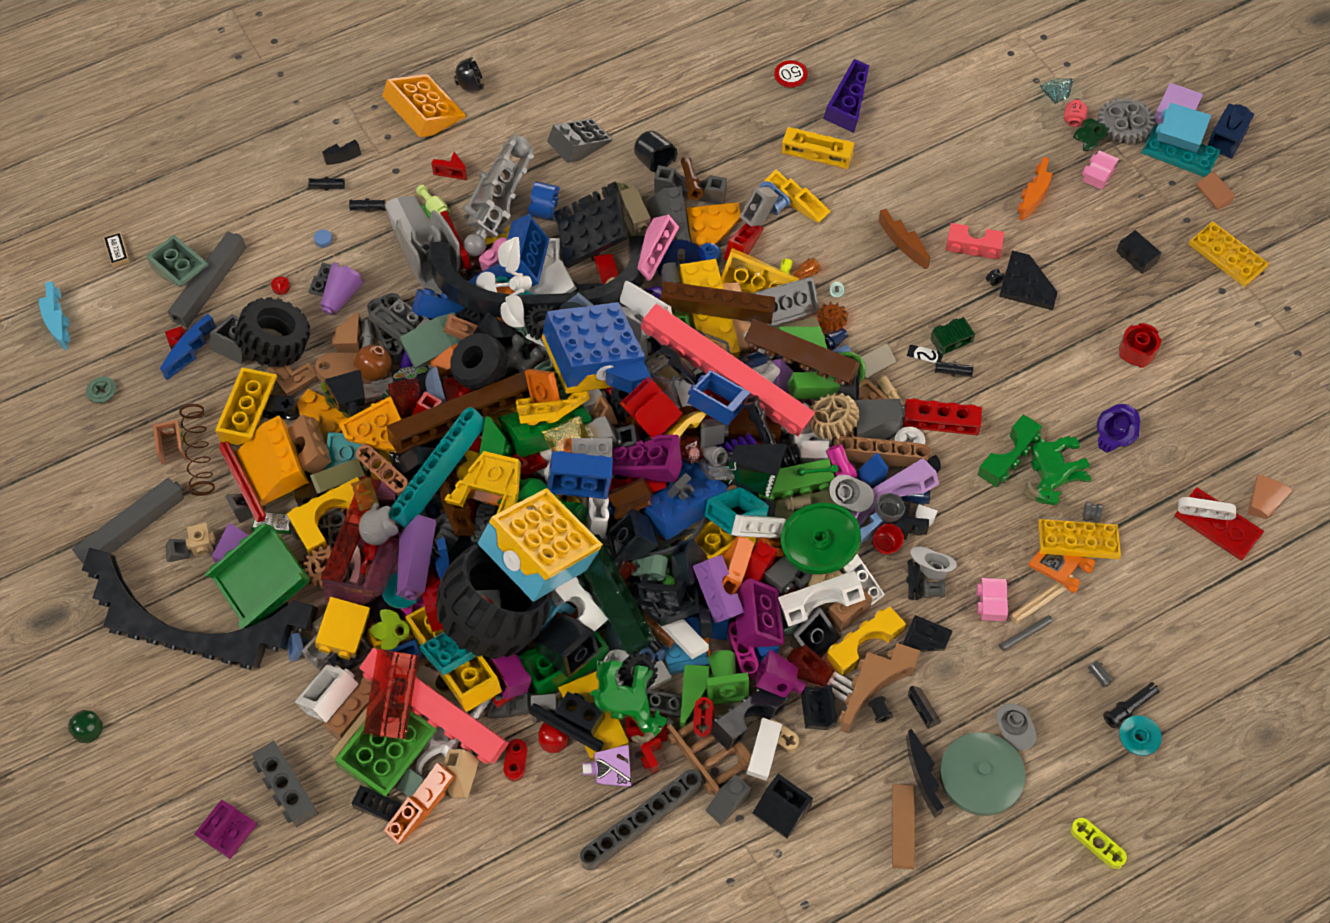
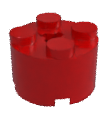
M1146 323L1130 325L1125 330L1119 345L1120 358L1140 368H1144L1153 362L1162 342L1157 329Z

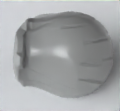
M373 503L372 509L365 512L361 517L359 533L368 544L379 546L384 544L389 537L397 535L399 532L398 528L400 525L389 521V512L391 511L389 506L379 509V504Z

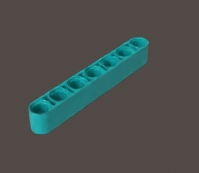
M466 408L392 505L389 517L401 527L405 528L422 512L484 429L485 418L474 408Z

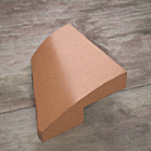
M1258 474L1255 479L1247 514L1268 519L1273 511L1291 494L1292 489L1277 480Z

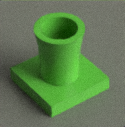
M721 650L712 653L708 657V663L713 677L706 678L707 698L713 701L714 705L742 702L749 695L748 672L736 674V654L734 652Z

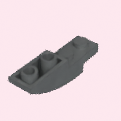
M646 689L650 716H654L657 709L660 716L681 717L682 696Z

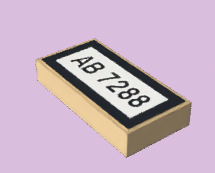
M121 232L103 237L113 268L130 263Z

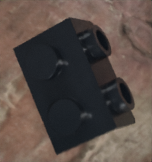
M827 684L823 688L805 687L802 691L801 700L805 729L828 730L837 723V712L835 711L834 704L835 696L832 685Z

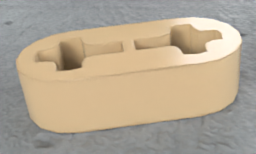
M782 725L777 747L787 753L795 752L799 746V738L793 731ZM793 739L794 745L790 744L787 746L786 740Z

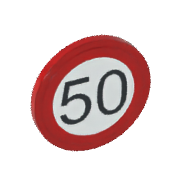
M787 60L776 66L774 77L780 85L795 88L806 82L808 70L805 65L798 61Z

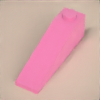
M670 215L653 218L646 231L637 269L648 281L652 279L679 228Z

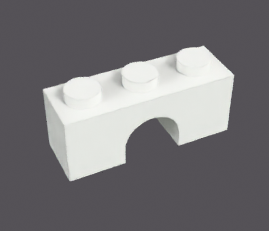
M576 577L552 591L551 600L557 607L565 602L574 603L578 609V616L575 620L588 626L594 632L608 620L604 610L595 604L592 596L580 586Z

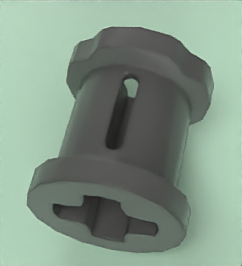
M923 580V597L940 596L944 598V580H940V582Z

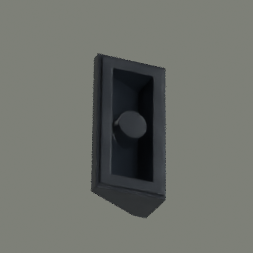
M911 686L908 697L926 727L930 729L940 724L941 720L922 689Z

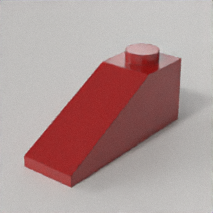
M745 223L728 240L724 259H728L731 249L749 255L764 227L759 225L750 226Z

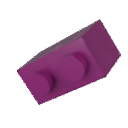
M516 654L509 657L502 656L498 659H489L488 665L498 678L502 690L501 694L505 700L527 693L531 677L523 668L521 660Z

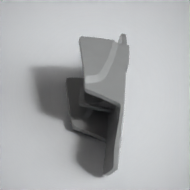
M414 196L399 197L386 202L384 205L389 221L414 275L423 289H432L436 294L441 295L442 291L438 288L432 275L430 242H449V260L454 270L458 273L460 268L459 242L442 215L435 210L431 212L429 220Z

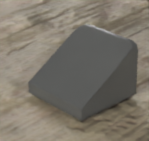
M168 540L165 546L167 562L190 558V550L187 548L186 540Z

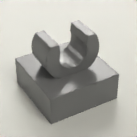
M685 473L667 494L673 499L678 493L679 498L684 501L688 497L684 491L689 495L694 491V488L687 484L691 477Z

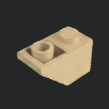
M448 749L444 766L456 776L447 787L451 798L468 799L479 759L464 749Z

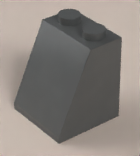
M900 399L854 400L859 409V421H857V427H854V437L887 440L895 436L899 428L903 426L902 417H905V408L901 406Z

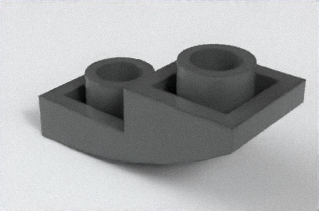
M322 262L318 275L313 277L308 291L310 294L323 297L331 264Z

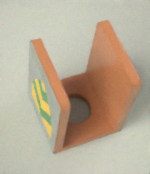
M174 420L153 425L156 454L162 465L166 464L163 439L177 436L178 448L184 460H186V444L183 441L184 431L179 421ZM166 428H173V429H174V430L169 431V432L164 431V429H166Z

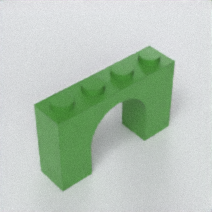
M821 327L778 328L827 349ZM817 371L793 372L787 383L790 395L795 399H820V396L825 398L827 394L832 396L835 392L839 391L840 385L834 382V378L828 376L825 379L816 375Z

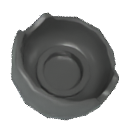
M893 493L882 494L877 499L875 505L877 515L886 522L899 520L906 509L903 500Z

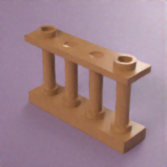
M704 702V706L701 708L704 711V716L705 710L710 707L706 702ZM715 708V719H716L720 714H719V712H718V711L716 710V708ZM694 720L678 731L672 725H669L668 740L673 746L677 745L692 767L701 774V779L705 783L704 787L710 795L716 796L720 790L719 786L730 780L735 774L737 775L742 770L746 771L748 769L751 754L741 741L728 751L723 748L703 763H700L694 754L714 741V736L702 738L688 747L682 738L694 730ZM729 754H735L739 759L738 764L713 780L706 770Z

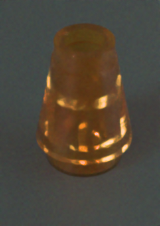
M814 257L812 259L808 258L793 271V275L800 280L818 274L821 268Z

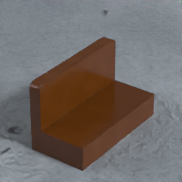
M644 477L608 492V498L615 507V519L623 517L632 508L637 511L651 504L653 492Z

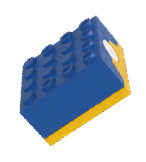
M619 302L547 311L542 340L566 394L612 387L606 384V369L640 360L644 361L645 355Z

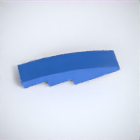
M209 314L194 324L181 337L160 367L166 380L196 359L194 352L206 344L204 337L216 328L214 320Z

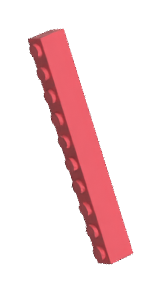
M657 303L643 318L641 329L645 334L657 339L661 345L668 346L679 357H683L693 367L699 368L707 374L709 370H712L749 391V397L753 395L759 396V403L761 408L765 410L766 415L774 423H778L786 428L790 434L799 437L815 414L813 410Z

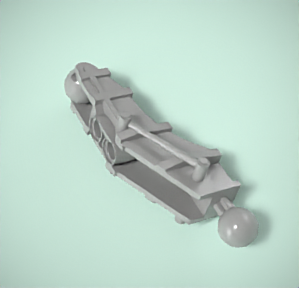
M513 134L504 142L503 148L499 155L495 157L494 164L488 174L484 171L479 172L478 177L481 180L468 205L465 204L462 207V210L470 215L467 226H473L477 229L475 234L468 235L464 240L463 246L468 255H481L486 249L485 238H492L506 233L504 231L505 224L511 216L509 212L510 203L516 198L514 191L522 175H525L527 172L528 162L534 157L532 154L533 148L530 147V142L525 137ZM510 153L512 156L520 158L517 164L509 159ZM501 172L504 173L505 179L501 177Z

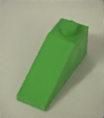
M685 665L680 729L693 718L695 702L707 695L706 678L713 677V674L709 673V666Z

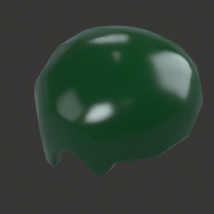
M81 710L75 713L68 723L69 733L79 743L94 741L99 737L103 729V722L91 710Z

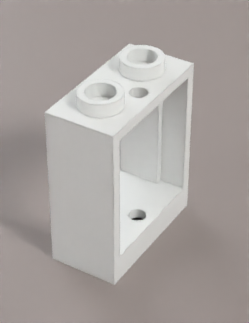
M326 665L295 703L307 715L327 722L358 686V683L353 679L355 675L348 669L343 670L337 665L335 667Z

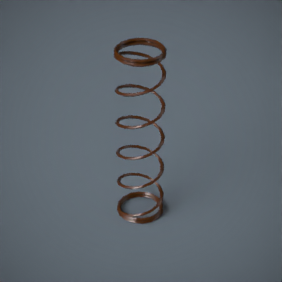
M187 404L180 408L179 413L183 417L181 426L186 430L183 435V441L189 446L185 450V457L191 461L187 466V472L193 476L189 481V490L193 495L205 496L215 490V485L209 481H198L191 485V481L194 477L209 478L213 473L206 471L193 475L189 471V465L192 462L206 463L211 458L202 456L191 460L187 456V450L190 447L204 448L209 443L198 441L189 445L185 441V435L187 432L202 433L207 428L196 426L187 430L183 426L185 418L196 419L205 415L204 407L199 404ZM188 407H199L202 409V411H194L187 415L181 413L182 410ZM193 413H200L194 416H188ZM195 428H205V430L199 432L190 431ZM197 443H207L205 446H192ZM200 458H209V460L203 462L195 461ZM211 473L210 476L198 477L200 474ZM201 484H209L213 487L207 492H199L193 489V487Z

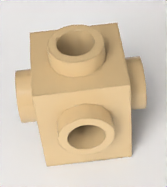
M207 523L187 527L188 538H186V545L188 550H192L194 556H204L214 552L213 544H216V538Z

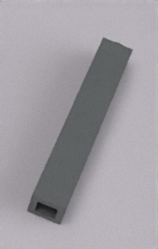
M227 231L205 262L208 263V266L191 279L168 310L172 322L186 328L189 327L245 251L246 245L241 235Z
M168 477L72 548L73 552L83 564L89 548L105 551L110 554L185 499L181 493L183 488L177 481L173 483Z

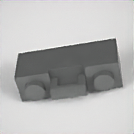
M784 555L764 573L762 583L777 588L779 590V597H781L785 593L789 594L795 585L802 589L811 580L813 574L798 570L789 563Z

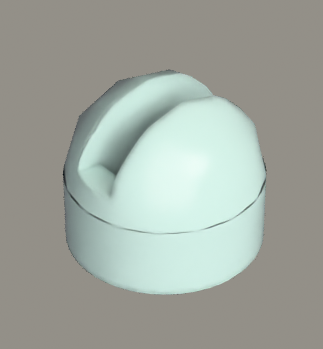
M833 282L830 286V294L833 297H841L844 294L843 284L841 282ZM835 286L839 287V292H835Z

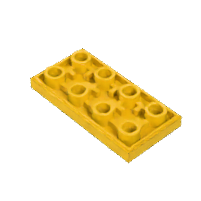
M1213 221L1188 243V245L1244 287L1252 282L1269 265L1267 261Z
M1050 519L1038 520L1040 554L1120 560L1119 531L1116 524Z
M596 672L558 687L562 698H564L568 691L572 694L578 693L582 695L589 703L594 702V698L590 696V693L598 689ZM572 705L569 706L567 709L569 711H574L577 709V707ZM604 713L605 718L594 735L595 738L604 743L601 751L629 745L619 720L611 718V714ZM588 715L585 717V719L588 721H591L595 718L594 715ZM584 745L590 760L593 761L594 753L597 752Z

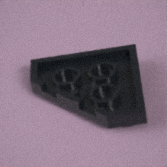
M1012 250L999 297L1053 310L1058 293L1029 254Z

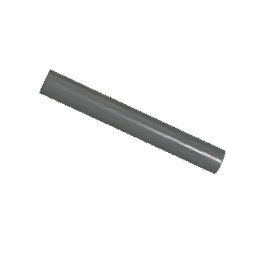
M1048 615L999 644L1001 650H1007L1053 622L1052 617Z

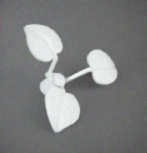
M514 237L501 244L498 250V259L500 265L506 267V272L515 276L510 279L509 283L495 284V275L491 272H483L478 276L476 286L493 292H497L496 287L510 286L511 289L516 291L505 298L506 302L501 305V316L509 326L525 327L523 303L517 295L530 290L532 281L529 276H523L522 273L516 272L520 263L519 237Z

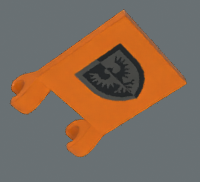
M1038 551L1028 566L1063 584L1070 592L1075 593L1079 588L1080 581L1076 578H1071L1070 575L1078 565L1086 573H1091L1095 561L1079 556L1040 554V551Z

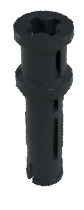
M753 395L743 401V406L747 408L750 414V421L755 423L763 444H776L765 419L766 412L759 403V396Z
M1150 682L1125 702H1118L1114 709L1104 712V720L1111 728H1117L1121 721L1132 716L1134 710L1156 694H1159V687L1154 682Z

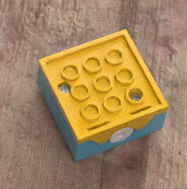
M547 488L492 516L477 543L533 602L587 571L603 545Z

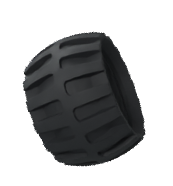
M475 544L462 552L445 571L437 593V617L439 623L444 628V633L451 637L461 649L464 648L475 656L489 657V659H498L502 656L509 657L528 646L542 630L550 612L552 591L533 602L479 545ZM475 589L500 590V599L506 602L513 611H508L491 604L481 597Z

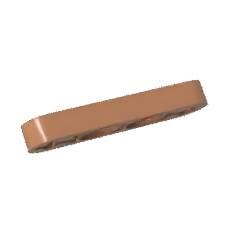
M362 445L357 449L356 457L400 496L410 482L371 446ZM366 452L371 456L370 459L364 456ZM377 461H382L381 466L374 469V464ZM393 471L392 478L386 479L387 473ZM397 481H399V482H400L402 485H404V486H403L402 488H400V487L396 484Z

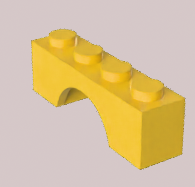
M890 606L885 610L881 609L874 615L872 620L864 621L854 633L852 631L849 632L841 643L833 644L828 649L827 661L838 674L844 677L858 666L859 656L857 649L863 642L870 639H880L889 643L904 632L906 623Z

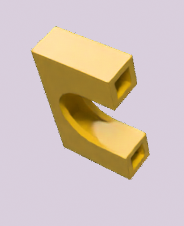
M358 477L337 488L328 490L318 498L311 499L300 507L293 508L291 512L287 513V516L308 554L313 556V549L318 552L320 546H322L323 550H326L328 546L318 528L319 520L324 513L333 508H346L352 511L360 522L364 513L372 509L373 502Z

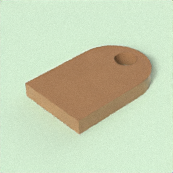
M327 353L322 355L315 363L317 378L325 382L327 378L356 371L357 368L356 366L354 368L353 364L357 353ZM362 377L363 384H371L372 381Z

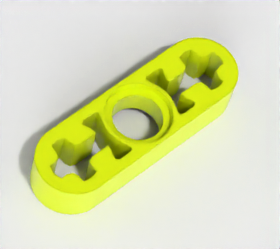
M1078 818L1073 822L1071 826L1072 835L1112 869H1119L1125 864L1127 860L1125 851L1085 818ZM1078 826H1085L1084 831L1081 833L1077 831ZM1091 832H1093L1094 834H1092V836L1090 837V839L1087 840V839H1086L1087 836H1088ZM1100 838L1103 840L1104 848H1096L1093 845V839ZM1108 847H1110L1111 849L1105 855L1104 852L1107 850ZM1118 854L1120 856L1119 861L1114 862L1112 860L1113 855Z

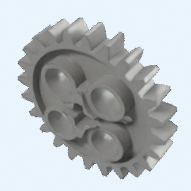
M1117 97L1116 101L1110 99L1109 103L1105 102L1104 107L1101 106L1097 122L1106 125L1108 129L1106 138L1112 136V141L1119 139V143L1125 140L1126 144H1128L1129 140L1135 143L1136 139L1142 141L1143 137L1147 138L1154 127L1155 117H1153L1154 112L1150 111V107H1145V102L1139 104V99L1134 102L1133 97L1129 100L1126 97H1123V100Z

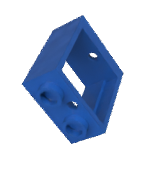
M709 370L706 375H701L696 385L693 384L688 391L690 397L687 403L728 426L744 408L743 401L749 397L750 392ZM709 389L731 403L726 406L703 392Z

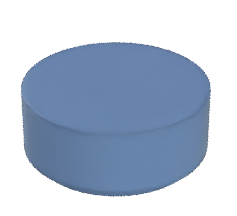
M319 230L314 235L315 244L321 248L328 247L333 241L332 235L328 230Z

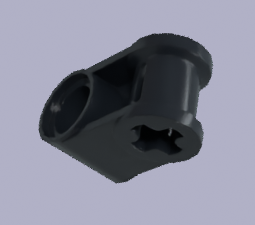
M270 395L262 416L267 419H273L279 415L282 419L294 420L299 416V409L295 405V400L290 396Z

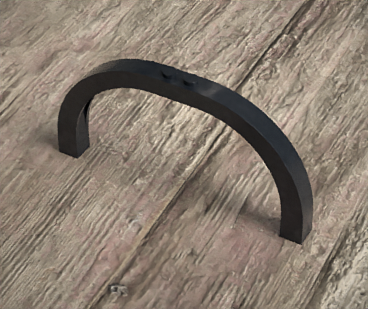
M629 236L628 252L630 260L628 265L616 278L606 284L574 293L517 295L523 303L524 319L528 315L527 312L529 310L532 311L533 307L538 309V305H541V308H544V305H548V309L551 306L554 310H559L563 303L569 301L577 293H580L593 305L617 302L620 304L625 281H629L640 288L645 280L644 275L637 269L645 236ZM430 242L432 275L438 288L452 301L469 310L485 315L490 313L495 317L502 318L501 305L506 302L505 298L511 294L489 291L466 281L451 265L449 260V242Z

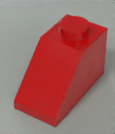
M759 540L751 553L742 582L749 578L761 582L764 573L775 562L777 550Z

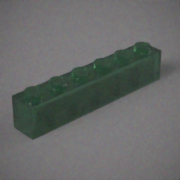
M595 534L594 536L603 545L587 571L583 572V574L589 581L594 595L598 598L603 612L611 622L612 629L619 637L623 649L627 654L640 652L654 642L656 638L616 564L612 561V557L599 534Z

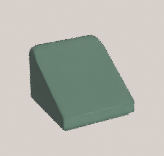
M408 768L397 790L408 797H412L425 779Z

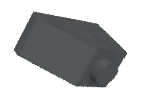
M704 418L701 421L700 429L701 447L724 443V437H728L729 425L727 426L716 419Z
M735 774L719 790L707 807L706 812L722 825L750 797L751 788Z

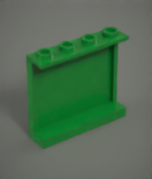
M266 523L258 525L252 534L243 538L238 546L228 551L223 559L211 565L209 571L204 574L206 577L214 580L240 619V622L237 623L240 629L251 627L266 620L311 581L274 526Z

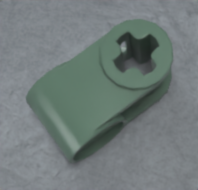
M651 555L633 560L629 565V573L633 576H638L640 580H642L644 575H649L648 580L662 581L665 579L668 558L662 555Z

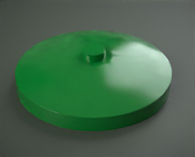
M814 503L797 510L786 521L781 532V546L786 559L798 570L809 574H828L842 569L854 559L861 544L860 527L854 515L844 507L832 503Z

